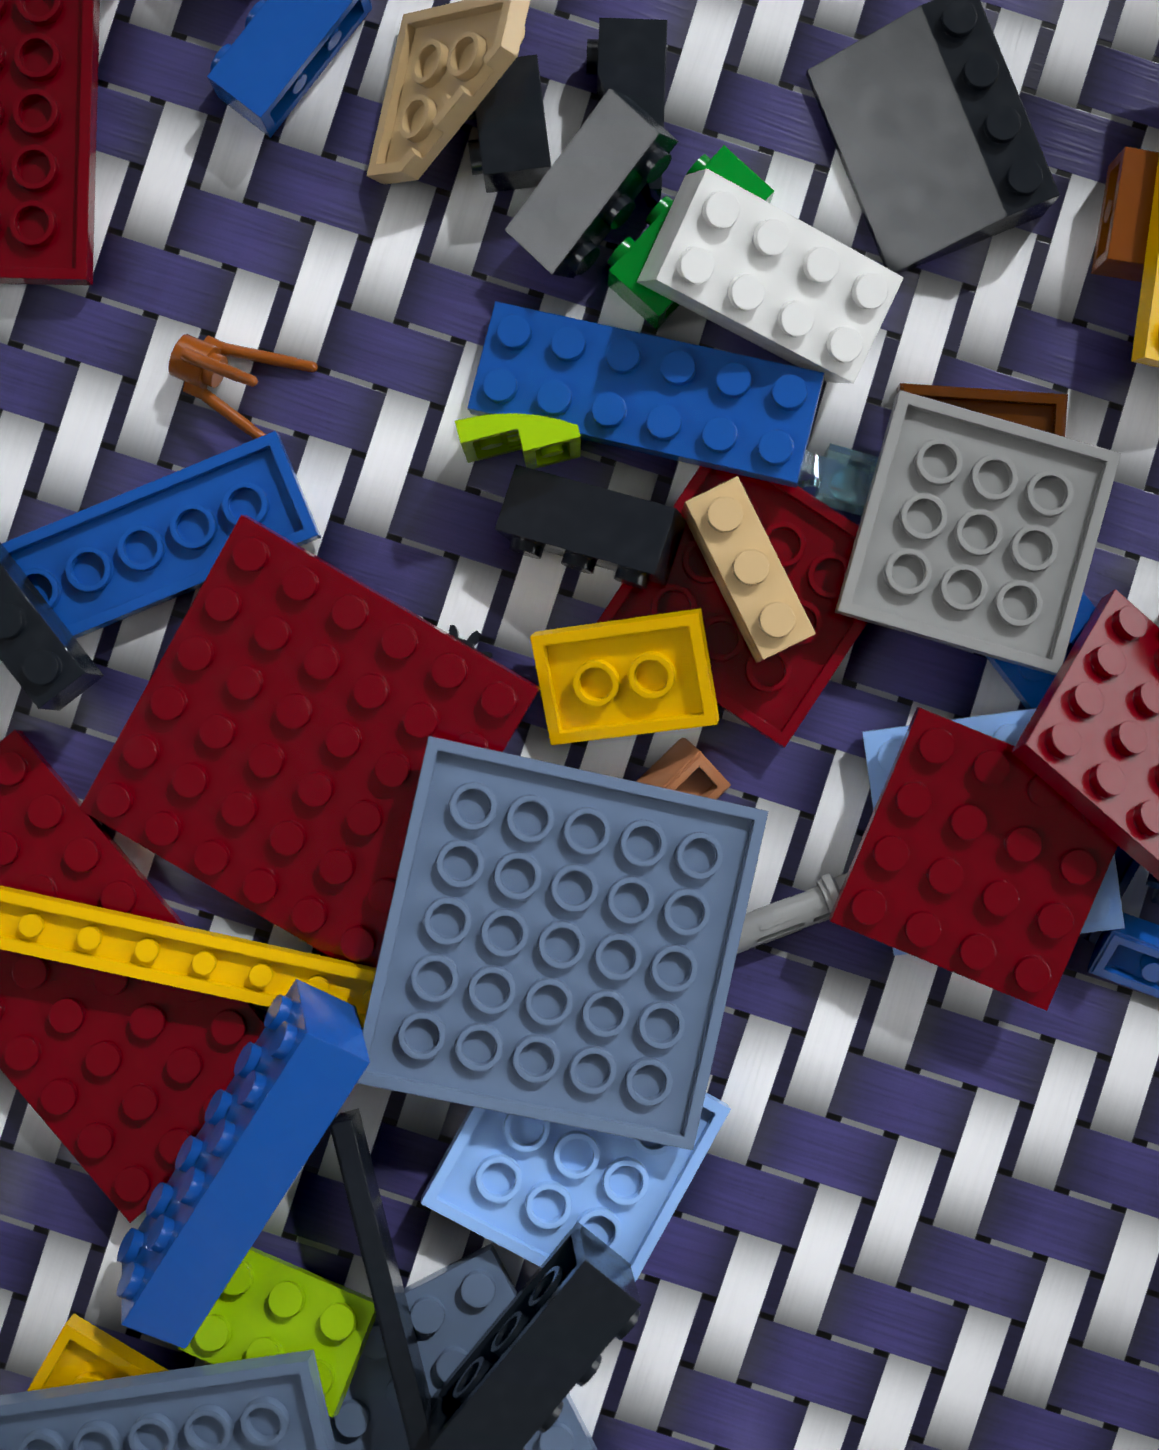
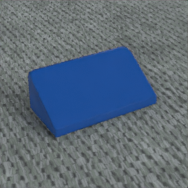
M1123 912L1125 928L1106 930L1101 933L1087 967L1088 973L1159 998V925Z

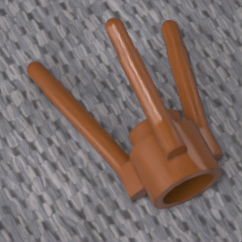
M184 334L175 344L168 366L170 375L185 381L183 392L201 399L253 439L266 434L207 389L208 386L216 388L224 377L250 387L257 385L258 380L254 375L228 365L226 356L311 373L316 372L318 369V365L313 361L229 344L209 335L204 340H200L189 334Z

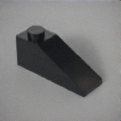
M599 17V39H587L586 74L597 75V97L599 101L609 88L616 90L633 99L664 128L668 20ZM662 175L652 183L647 182L641 190L648 207H655L660 201Z

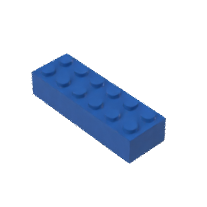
M295 979L285 996L279 994L273 1000L265 1016V1028L256 1043L248 1042L244 1046L236 1061L234 1068L235 1076L225 1091L219 1089L213 1095L205 1112V1124L196 1137L189 1136L184 1141L176 1158V1170L167 1184L160 1182L155 1187L147 1204V1216L138 1229L131 1228L123 1238L117 1254V1261L122 1263V1276L117 1287V1296L121 1298V1325L184 1349L187 1348L369 1065L370 1059L356 1006L298 979Z

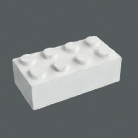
M703 169L685 175L637 283L800 368L825 373L824 380L827 382L854 384L904 277L711 170Z

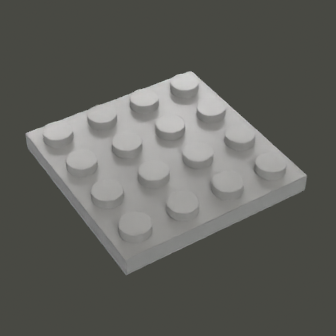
M900 390L894 400L835 613L1047 674L1057 675L1064 662L1121 453Z

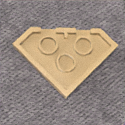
M462 0L403 14L367 177L383 185L419 180L518 57L520 45L525 35V22L530 0Z

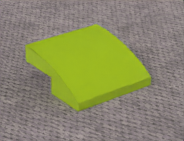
M491 414L455 420L460 444L468 463L521 449L525 465L531 469L581 457V436L578 425L560 419L530 414Z

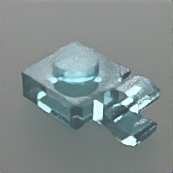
M831 443L824 453V457L806 450L797 486L800 488L814 486L816 487L814 497L829 507L862 516L878 457Z

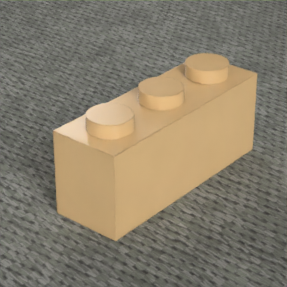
M737 476L686 501L681 511L683 517L687 521L686 523L756 664L815 635L816 633L739 477Z

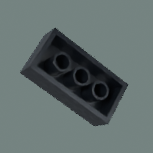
M577 1222L431 1398L429 1449L525 1450V1445L537 1431L545 1433L558 1419L564 1405L562 1401L576 1384L581 1387L589 1382L601 1364V1353L614 1338L618 1340L623 1339L632 1330L639 1318V1307L642 1304L630 1263Z

